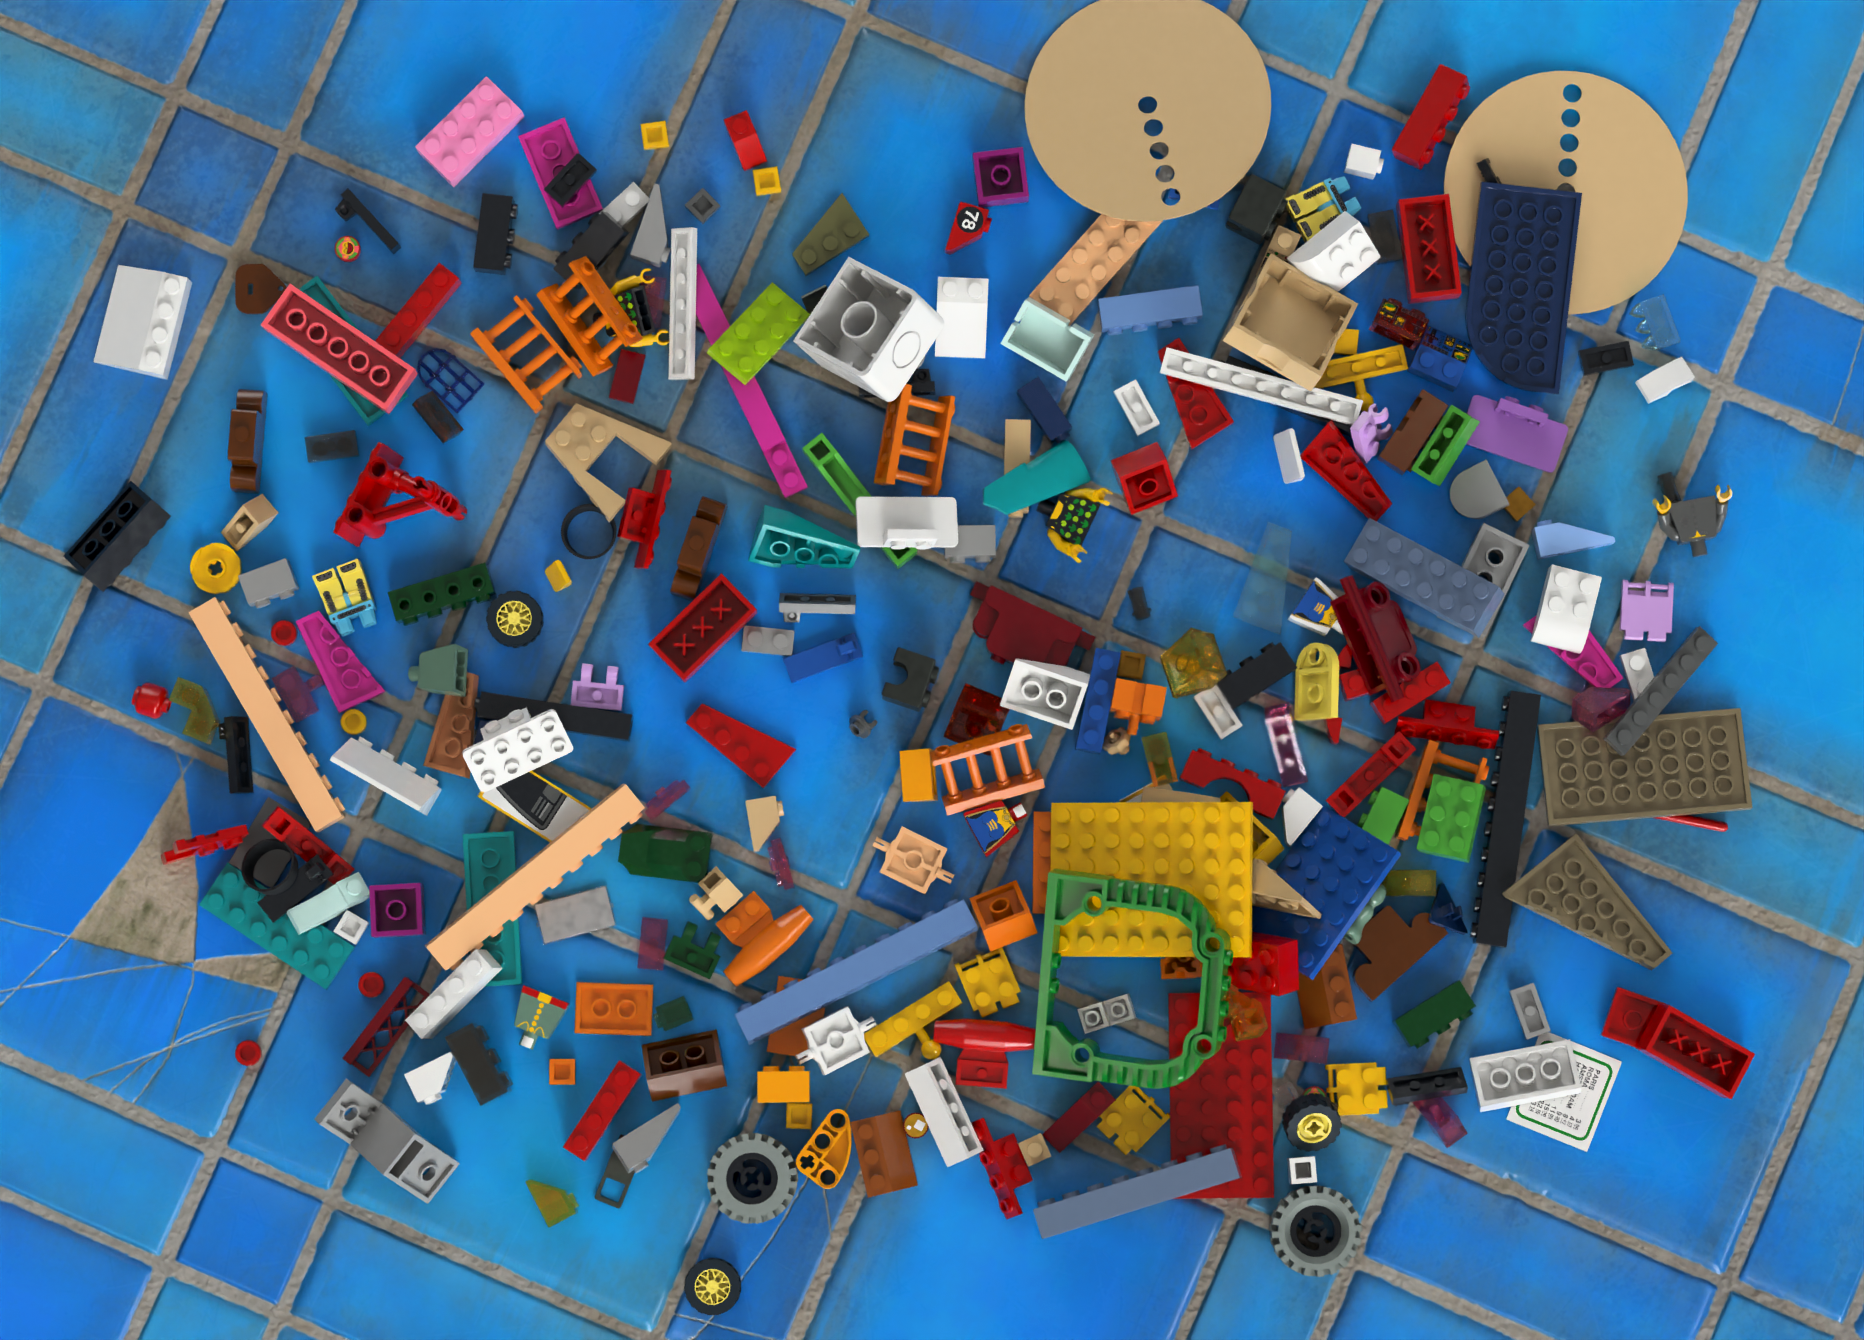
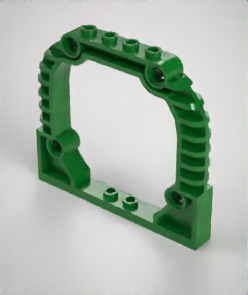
M1053 869L1048 872L1032 1074L1091 1083L1093 1081H1101L1151 1089L1168 1088L1185 1081L1198 1070L1205 1059L1214 1056L1221 1049L1222 1042L1226 1040L1227 1027L1223 1026L1224 1016L1227 1017L1229 1011L1226 991H1229L1231 987V976H1228V967L1233 962V950H1230L1231 942L1228 933L1223 929L1216 928L1215 920L1198 898L1184 889L1171 885L1114 878L1115 876ZM1093 896L1101 900V908L1093 905ZM1110 907H1121L1159 912L1178 918L1193 932L1192 950L1196 958L1203 963L1198 1025L1185 1036L1182 1054L1172 1059L1150 1060L1100 1052V1047L1094 1040L1085 1038L1079 1041L1071 1034L1063 1022L1053 1021L1055 994L1058 993L1060 984L1059 978H1056L1057 968H1060L1062 959L1061 953H1058L1060 925L1068 924L1082 912L1095 917L1106 912ZM1211 937L1217 938L1219 940V949H1215L1211 946ZM1202 1039H1206L1211 1043V1050L1203 1048L1201 1044ZM1080 1048H1085L1089 1052V1059L1081 1056Z

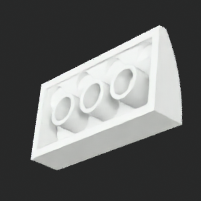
M1570 1039L1469 1059L1480 1112L1581 1092L1582 1087Z

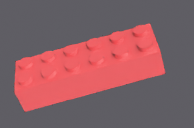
M292 284L288 285L261 323V326L268 333L387 414L391 413L418 374L415 368Z

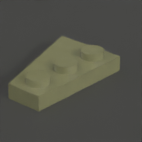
M843 193L840 194L792 253L805 276L869 237V233Z

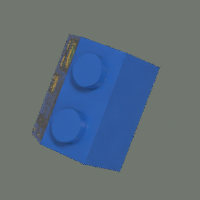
M1427 326L1407 372L1453 392L1460 381L1473 348L1467 342Z

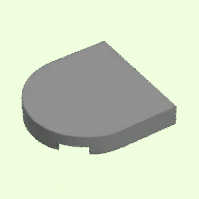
M1487 459L1458 474L1450 487V499L1453 507L1459 514L1467 518L1482 519L1510 505Z

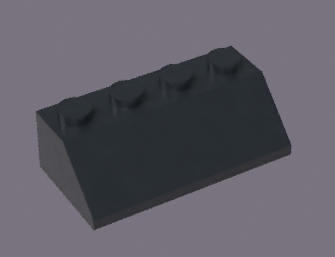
M130 481L63 557L84 577L104 592L107 587L114 583L122 570L131 564L139 551L148 545L156 532L165 526L166 521L171 516L137 485Z

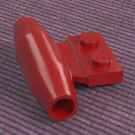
M969 1018L935 1021L933 1041L963 1049L957 1058L955 1085L1006 1089L1008 1060L1004 1052L1034 1050L1036 1029L1007 1021Z

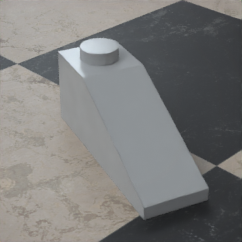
M654 183L630 255L634 260L661 268L662 262L667 263L671 248H668L661 189L658 184Z
M679 1103L612 1143V1149L628 1174L632 1171L638 1173L649 1166L647 1162L651 1160L680 1113L681 1107Z

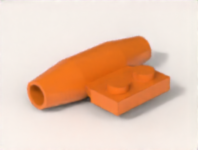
M753 891L716 923L718 929L733 945L742 948L723 973L736 987L762 972L789 949L811 924L813 918L802 905H799L773 920L771 909Z

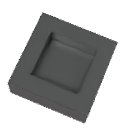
M704 188L685 204V207L702 224L721 208Z

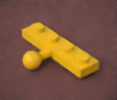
M1403 344L1330 360L1315 388L1323 389L1354 382L1357 393L1355 399L1363 400L1361 410L1368 412L1369 407L1374 403V399L1366 392L1364 379L1408 370Z
M948 981L864 1033V1039L875 1057H878L908 1037L916 1034L922 1044V1055L926 1059L934 1060L941 1054V1045L930 1039L924 1027L963 1003Z

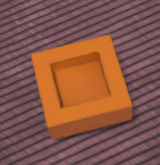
M549 1059V1085H576V1059Z

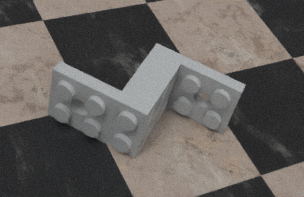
M347 1078L314 1119L321 1126L349 1143L380 1173L427 1204L460 1164L453 1157L423 1138L394 1110ZM352 1107L351 1112L345 1115V1112ZM430 1167L429 1171L423 1175L424 1171Z

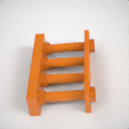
M584 256L568 264L574 273L560 287L556 283L541 289L536 295L594 377L608 371L613 366L608 356L622 344L625 347L641 341L643 337L600 277L594 265L587 256ZM581 282L588 294L573 307L565 295ZM595 302L602 315L587 328L580 315ZM609 323L617 335L601 348L594 336Z
M516 295L513 298L518 305L515 310L489 331L481 332L477 327L470 335L534 413L537 414L543 409L540 403L543 400L542 397L572 372L580 379L582 377L580 372L582 366L574 356L569 358L535 318L531 313L535 309L528 300L524 298L521 301ZM525 314L534 326L504 351L501 349L498 352L492 345L495 342L494 339ZM539 334H542L550 346L520 370L517 368L514 371L508 364L511 361L510 358ZM557 353L566 365L538 388L529 390L524 384L527 381L526 377Z
M906 384L899 396L887 404L874 483L879 485H895V480L897 479L923 486L921 493L923 496H938L942 486L941 476L951 419L955 412V396H939L937 402L912 395V385ZM912 405L935 411L934 425L930 426L908 420V406ZM904 430L932 436L929 451L903 445ZM900 455L927 461L925 476L899 470L898 462Z
M1015 724L1004 731L951 746L942 745L929 752L933 766L941 764L948 789V794L942 796L947 816L1045 788L1040 770L1031 768L1024 741L1032 738L1027 724ZM1014 743L1022 772L1009 777L1006 773L1000 747ZM990 750L997 780L985 784L982 782L975 754ZM966 758L973 786L970 789L960 791L957 787L951 761Z
M1428 740L1396 838L1406 841L1409 836L1420 835L1421 826L1417 825L1418 822H1415L1414 819L1417 812L1421 813L1426 809L1427 801H1425L1426 798L1422 797L1424 788L1429 789L1431 787L1433 774L1429 772L1432 763L1437 764L1438 762L1474 774L1473 782L1480 784L1481 780H1486L1490 766L1486 765L1487 758L1482 757L1478 765L1441 753V750L1437 749L1439 743Z

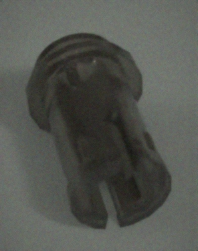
M1672 472L1657 476L1658 481L1656 483L1660 485L1663 495L1671 503L1682 501L1675 483L1676 476H1673Z
M1143 587L1128 590L1127 592L1134 611L1132 616L1136 618V621L1151 617L1150 612L1152 610L1148 608Z

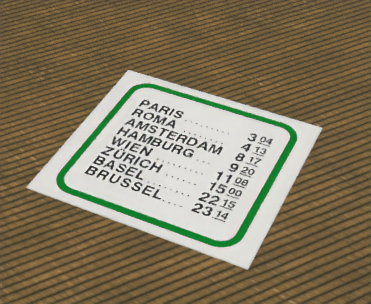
M1547 1032L1538 1036L1535 1046L1567 1039ZM1571 1041L1582 1087L1581 1092L1511 1106L1506 1120L1587 1152L1622 1061Z

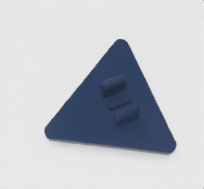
M1443 883L1438 884L1428 918L1429 922L1462 935L1466 934L1467 929L1461 919L1463 916L1461 906L1455 907Z

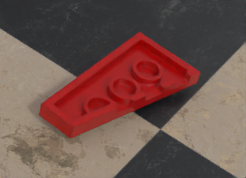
M1177 338L1157 352L1161 365L1167 347L1189 353L1180 338ZM1165 375L1191 450L1234 423L1212 387Z
M1330 420L1301 453L1300 457L1368 519L1371 518L1378 521L1392 505V502L1333 421Z
M703 703L686 722L687 725L763 789L796 751L795 748Z

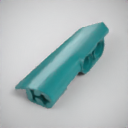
M1064 440L1029 463L1019 465L983 488V504L1008 515L1087 484L1091 478L1074 446L1069 441Z

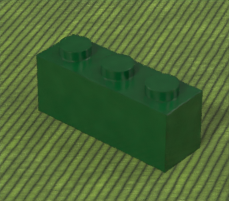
M1460 980L1392 1022L1407 1046L1412 1047L1415 1045L1418 1049L1430 1041L1428 1039L1429 1035L1434 1032L1440 1035L1450 1029L1449 1023L1458 1018L1461 1022L1473 1014L1471 1009L1476 1007Z

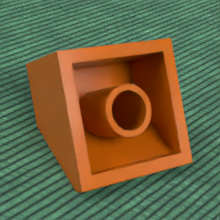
M1017 880L969 898L990 952L1038 933Z

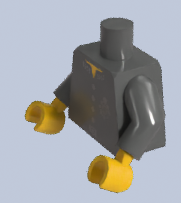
M1719 485L1715 487L1717 499L1714 495L1671 503L1663 495L1664 502L1659 505L1656 498L1653 499L1652 503L1657 509L1660 529L1671 540L1676 541L1678 545L1690 543L1693 557L1707 555L1705 541L1714 539L1717 536L1727 516L1728 500L1732 497V490L1729 485H1727L1725 493H1720Z

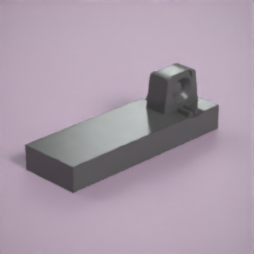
M780 593L779 612H783L784 622H799L801 613L855 614L856 595Z

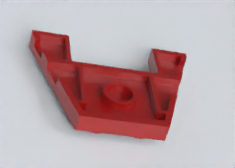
M244 824L219 830L206 836L202 834L189 840H177L172 844L174 850L160 855L162 863L166 865L198 854L200 857L215 853L214 851L221 847L224 850L238 847L249 834L247 826Z

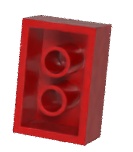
M1252 932V958L1233 957L1232 965L1228 967V976H1231V987L1276 996L1299 990L1298 940Z

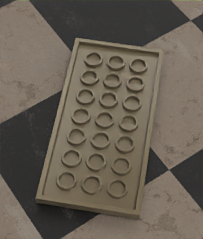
M1740 708L1658 715L1623 756H1620L1603 739L1620 718L1537 725L1548 826L1752 809Z

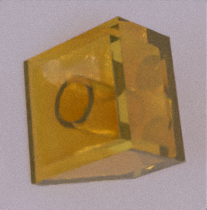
M1190 628L1160 656L1173 698H1180L1212 689L1227 675L1214 634L1195 628Z

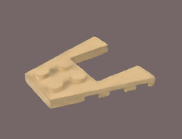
M576 403L545 440V445L562 466L570 472L576 483L589 495L590 500L610 522L624 506L626 500L588 473L589 468L616 436L655 465L659 463L672 447V443Z

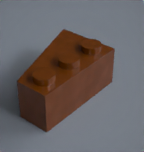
M1422 389L1377 460L1400 475H1403L1406 470L1411 473V468L1417 460L1415 456L1420 449L1423 451L1430 439V433L1433 428L1436 429L1444 417L1442 415L1449 405Z

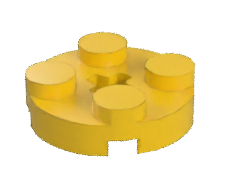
M211 543L195 552L191 559L190 572L196 585L203 591L210 594L228 593L239 582L238 575L242 574L241 559L229 546L222 543ZM220 562V567L223 569L222 572L212 575L213 571L209 569L210 565Z

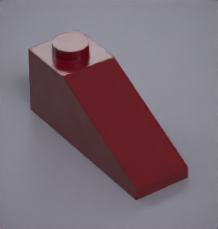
M1097 1081L1042 1135L1060 1153L1116 1099Z

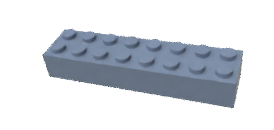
M1226 1144L1211 1148V1154L1202 1156L1201 1152L1186 1156L1187 1162L1178 1164L1177 1160L1160 1164L1162 1169L1155 1172L1150 1167L1137 1171V1177L1129 1179L1128 1175L1112 1179L1113 1185L1104 1187V1183H1099L1087 1187L1088 1192L1081 1195L1079 1190L1063 1194V1200L1055 1202V1198L1038 1202L1039 1208L1033 1209L1041 1238H1048L1241 1178L1242 1175L1233 1148L1227 1149Z

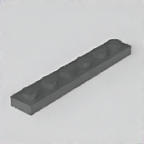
M1700 626L1696 627L1603 739L1620 756L1625 755L1718 643Z

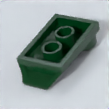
M636 824L629 830L622 832L618 862L631 875L699 883L708 874L713 833Z

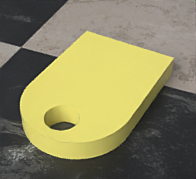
M1311 643L1301 651L1296 662L1294 720L1308 721L1338 718V656L1335 650L1327 644ZM1319 650V659L1316 661V653Z

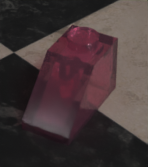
M1590 687L1572 698V718L1591 732H1595L1626 712L1630 707L1631 691L1627 688Z
M1276 1033L1273 1058L1327 1064L1330 1038Z
M1442 1097L1412 1102L1446 1148L1468 1134L1456 1113Z

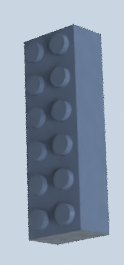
M1371 518L1368 519L1344 560L1351 570L1373 582L1384 584L1388 590L1478 638L1505 595L1499 586Z

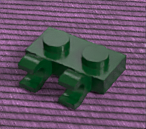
M688 921L681 938L673 935L663 959L710 980L721 957L714 953L721 937L710 932L704 948L693 944L691 940L698 926Z

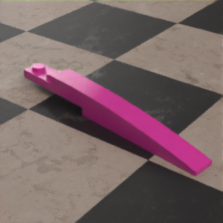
M697 264L696 316L712 346L730 325L700 264ZM721 366L784 498L786 499L808 488L755 376L744 385Z

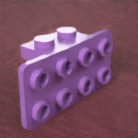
M1480 395L1472 397L1467 414L1480 421L1466 445L1548 473H1552L1555 470L1568 432V427L1565 424L1547 419L1549 414L1544 413L1543 408L1536 405H1529V407L1520 405V401L1512 397L1500 398L1498 402Z

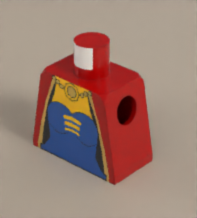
M1000 800L963 813V816L985 857H988L1019 833L1015 822L1026 817L1027 813L1021 803L1007 809L1003 801Z

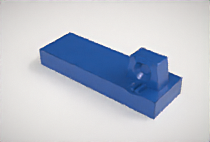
M851 633L784 658L783 661L791 682L795 683L862 658L863 655L855 633Z

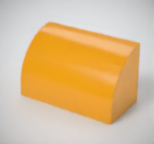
M933 749L899 751L903 802L938 800L936 766H933L929 754L930 751H934Z

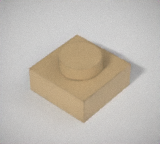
M1041 1133L1018 1143L1028 1167L1051 1157Z

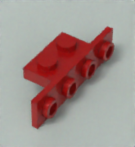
M657 470L652 493L633 487L628 489L617 537L640 543L634 568L648 569L653 561L654 551L652 550L654 542L660 533L658 525L660 517L664 514L666 508L664 500L666 492L669 491L672 483V478L670 477L671 470Z
M1425 699L1423 719L1398 716L1394 735L1400 731L1407 738L1414 737L1448 742L1455 745L1475 746L1481 749H1495L1499 731L1474 727L1475 706Z
M984 1118L971 1122L984 1150L979 1153L980 1161L985 1166L989 1176V1183L999 1200L1000 1210L1004 1213L1006 1219L1022 1214L1023 1212L1013 1189L1033 1181L1014 1133L993 1141Z

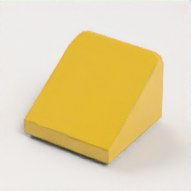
M556 560L546 568L545 574L555 592H559L572 585V581L560 560Z

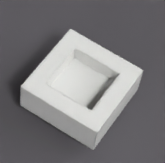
M346 910L333 932L357 945L369 922Z

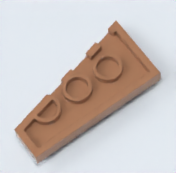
M467 672L466 697L444 696L423 766L470 779L471 771L462 752L473 745L476 715L474 703L478 692V675Z

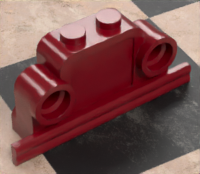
M1353 575L1340 579L1345 594L1330 603L1369 695L1386 689L1391 702L1404 698L1399 684L1416 678L1420 673V664L1414 656L1417 652V647L1400 606L1397 602L1390 600V593L1387 587L1380 582H1373L1364 588L1358 589Z
M976 581L971 591V596L983 601L973 620V631L978 637L987 639L986 649L991 654L990 659L1001 665H1004L1005 662L1014 665L1017 658L1067 666L1075 645L1089 651L1096 638L1082 631V627L992 585L988 587Z

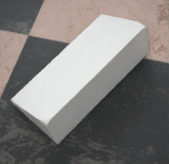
M1287 429L1275 434L1273 439L1283 482L1289 484L1302 481L1305 474L1294 429Z

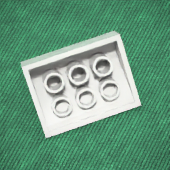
M118 265L94 363L168 380L192 282L187 277L166 272Z
M351 737L332 755L330 761L426 816L442 791L437 786L439 781L427 774L424 778L415 774L417 769L406 762H403L402 766L393 761L395 756L383 749L380 753L371 749L373 744L362 737H359L358 740Z

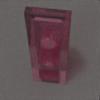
M1286 702L1265 707V722L1283 788L1308 782L1290 703Z

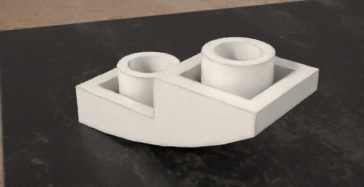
M1680 357L1637 380L1635 384L1649 404L1667 396L1672 390L1690 383L1695 376L1683 357Z
M1129 993L1077 1009L1085 1034L1137 1018Z

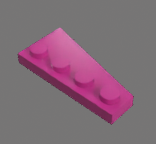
M320 611L314 612L295 622L338 713L385 693L382 686L372 677V674L339 637V634Z
M1536 616L1522 625L1531 634ZM1590 630L1580 654L1547 646L1601 694L1624 679Z

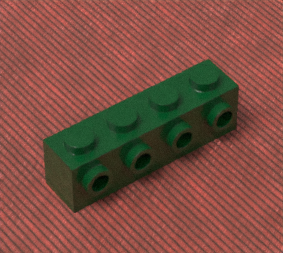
M486 563L388 592L395 619L399 624L403 623L404 626L419 622V617L426 615L428 618L438 617L443 614L442 610L452 608V611L464 609L467 607L466 603L475 600L477 604L491 600L492 595L496 594Z

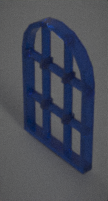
M436 348L429 350L418 361V375L425 384V387L433 391L457 414L485 385L455 355L444 349ZM434 352H443L450 357L443 362ZM427 355H430L439 363L440 367L435 373L422 362ZM452 359L466 370L460 377L449 367V362ZM421 366L430 373L429 376L431 377L427 381L421 375ZM444 368L455 377L454 380L456 381L451 387L440 378L439 373ZM468 373L480 383L476 390L465 382L464 378ZM434 379L446 388V392L442 396L429 385ZM459 383L472 393L466 400L455 392L456 389L454 388ZM450 393L463 403L457 410L445 400Z

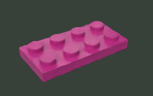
M565 117L518 136L557 230L603 210L591 179L563 208L544 191V188L579 153Z

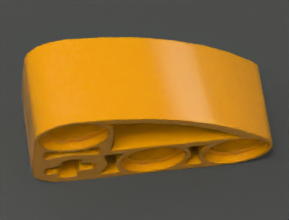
M832 1110L796 1158L798 1170L824 1189L834 1188L838 1184L849 1162L852 1130L850 1118L844 1110ZM835 1113H841L845 1117V1124L841 1128H835L831 1124V1117ZM819 1134H826L830 1138V1144L825 1149L819 1148L815 1143V1139ZM811 1155L814 1158L812 1162L815 1164L812 1168L808 1166L804 1169L801 1166L803 1162L800 1159L802 1156L807 1158ZM825 1170H831L835 1174V1181L830 1185H826L821 1181V1174Z

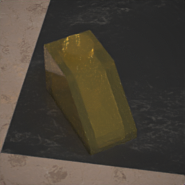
M1162 732L1142 737L1141 740L1153 787L1177 782V773L1167 733Z
M1390 870L1382 881V885L1386 888V896H1436V870Z
M534 1179L526 1181L548 1227H552L578 1213L576 1208L579 1207V1203L573 1192L568 1194L565 1189Z

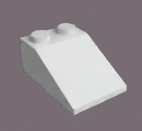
M938 277L937 313L944 319V327L935 340V357L985 359L989 279Z
M1016 658L1000 706L1072 730L1089 683L1090 674L1066 666Z

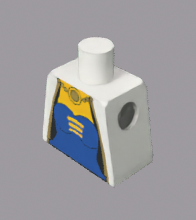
M1316 577L1287 620L1322 636H1326L1331 627L1344 635L1330 603L1338 597Z

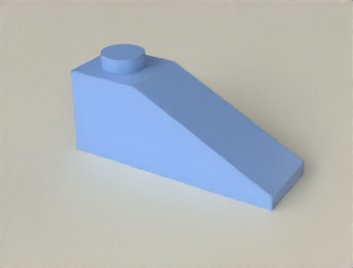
M1552 520L1537 522V527L1531 530L1537 560L1604 547L1615 543L1613 536L1560 522L1552 524Z

